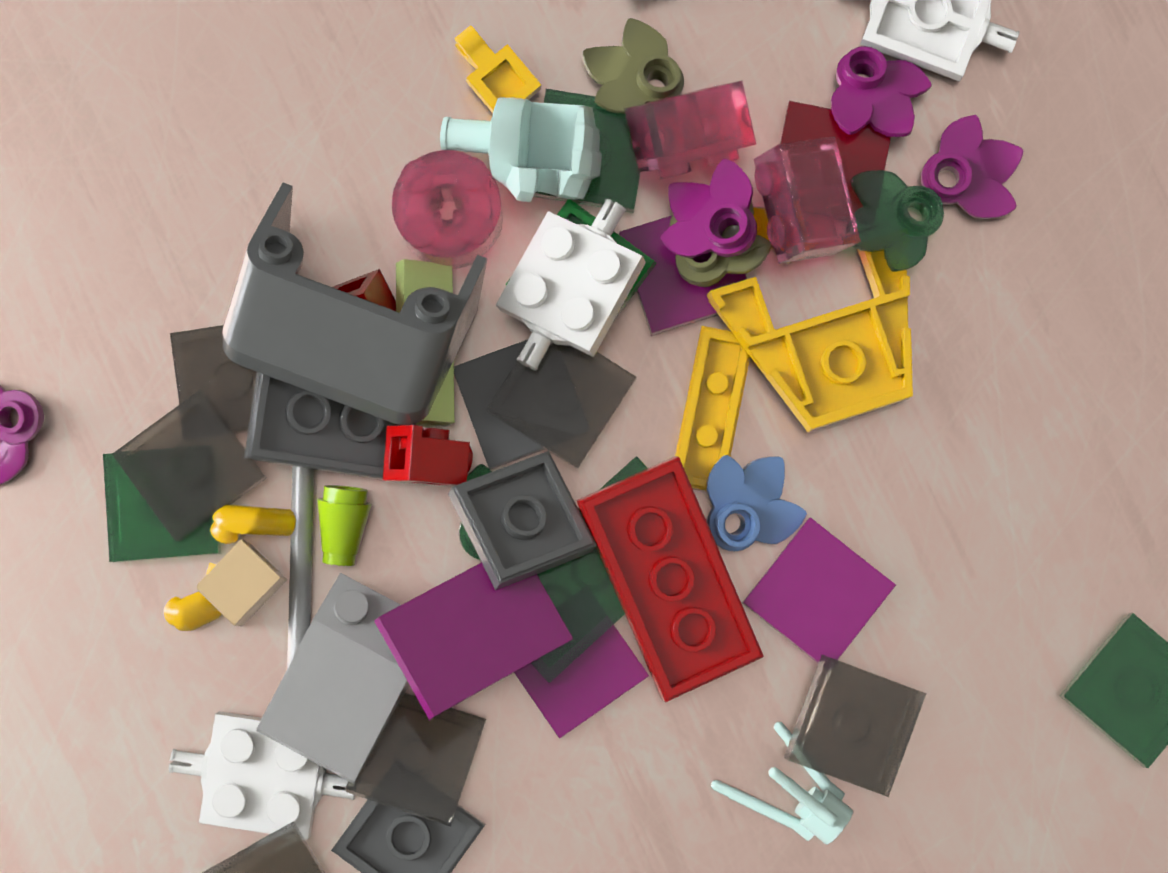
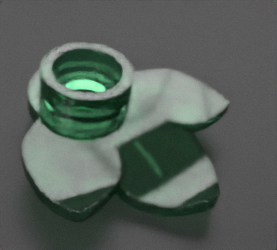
M865 171L853 176L850 183L863 207L859 208L847 221L843 230L844 240L860 251L877 252L884 250V257L892 272L907 270L917 265L926 255L928 237L933 235L943 222V204L938 194L932 189L923 186L908 187L900 177L890 171ZM913 207L919 210L922 215V221H917L911 217L908 208Z

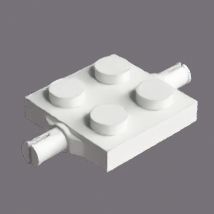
M871 0L870 20L860 45L872 47L881 53L911 62L916 66L960 82L971 54L978 48L981 42L1012 53L1020 31H1014L990 22L992 0Z
M605 199L592 226L575 224L550 211L547 212L496 303L501 312L524 322L532 332L519 357L516 359L524 366H529L530 369L537 371L551 343L570 345L592 357L596 354L646 263L642 255L617 244L611 237L620 218L626 211L622 205L617 202L613 203L610 199Z
M219 711L215 714L211 743L204 755L177 751L176 749L172 750L170 761L173 762L169 764L170 773L176 772L201 776L203 799L199 823L308 840L311 836L315 807L322 795L355 799L357 790L355 787L357 786L358 778L353 784L339 775L326 773V768L257 732V727L262 719L260 717Z

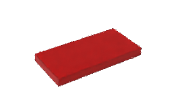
M678 456L576 500L597 545V550L657 690L664 702H668L764 657Z

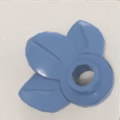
M724 455L713 466L708 476L706 488L713 506L709 512L707 523L717 546L728 551H741L751 546L755 541L778 544L786 540L800 527L807 515L806 511L794 503L780 499L785 477L783 458L778 456L758 458L742 469L733 458ZM736 513L740 518V526L735 532L728 533L725 528V521L729 515Z

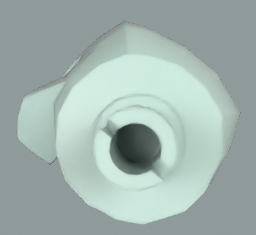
M500 97L497 99L491 121L453 119L452 117L443 118L440 132L441 150L488 154L492 177L506 186L518 201L531 202L537 191L548 193L558 198L584 199L591 180L600 176L602 154L599 151L600 134L599 129L595 125L592 107L537 103L522 98Z

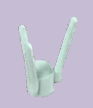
M776 722L774 725L775 731L822 789L820 791L817 787H813L807 792L778 768L773 767L769 770V776L799 801L795 813L801 818L798 819L719 780H714L711 783V787L713 790L729 797V799L793 829L807 841L815 835L828 845L846 827L853 815V810L842 801L845 793L827 778L782 722Z

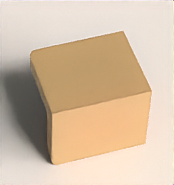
M241 539L197 584V590L234 626H243L288 579L252 544Z

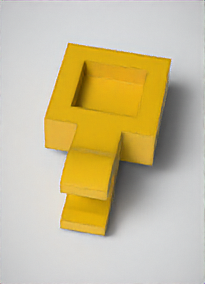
M471 25L454 38L457 42L455 44L457 50L476 69L466 77V82L492 113L497 99L500 97H515L529 100L541 90L542 85L508 44L495 54Z

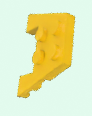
M906 229L863 242L857 247L874 296L873 299L774 329L756 277L711 290L707 294L709 303L807 432L908 400L913 396L911 328H908L910 275H907V251L909 250V236Z

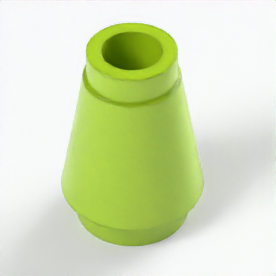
M339 485L324 486L323 498L317 499L323 563L338 566L355 565L356 555L358 554L372 505L367 502V489Z

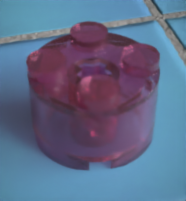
M453 150L430 152L406 164L395 184L392 195V214L395 224L405 245L422 261L452 266V269L467 267L473 264L477 255L483 256L500 236L503 225V207L499 188L489 169L478 158ZM454 201L455 207L459 209L453 210L452 219H442L439 210L443 208L444 202Z

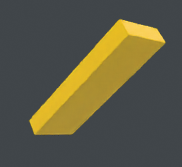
M701 326L675 453V456H678L682 462L693 490L707 492V480L713 466L724 455L731 457L750 361L749 354L731 331Z

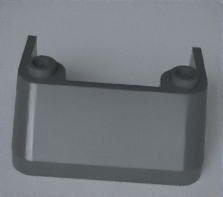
M283 182L248 244L223 327V350L225 354L238 365L398 425H412L422 421L429 414L478 310L487 258L480 255L476 256L458 295L435 287L421 288L408 296L400 313L298 275L303 264L304 250L299 239L290 233L293 186Z

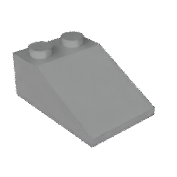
M340 573L313 618L257 727V732L354 784L409 687L407 679L374 622L379 616L400 606V604Z

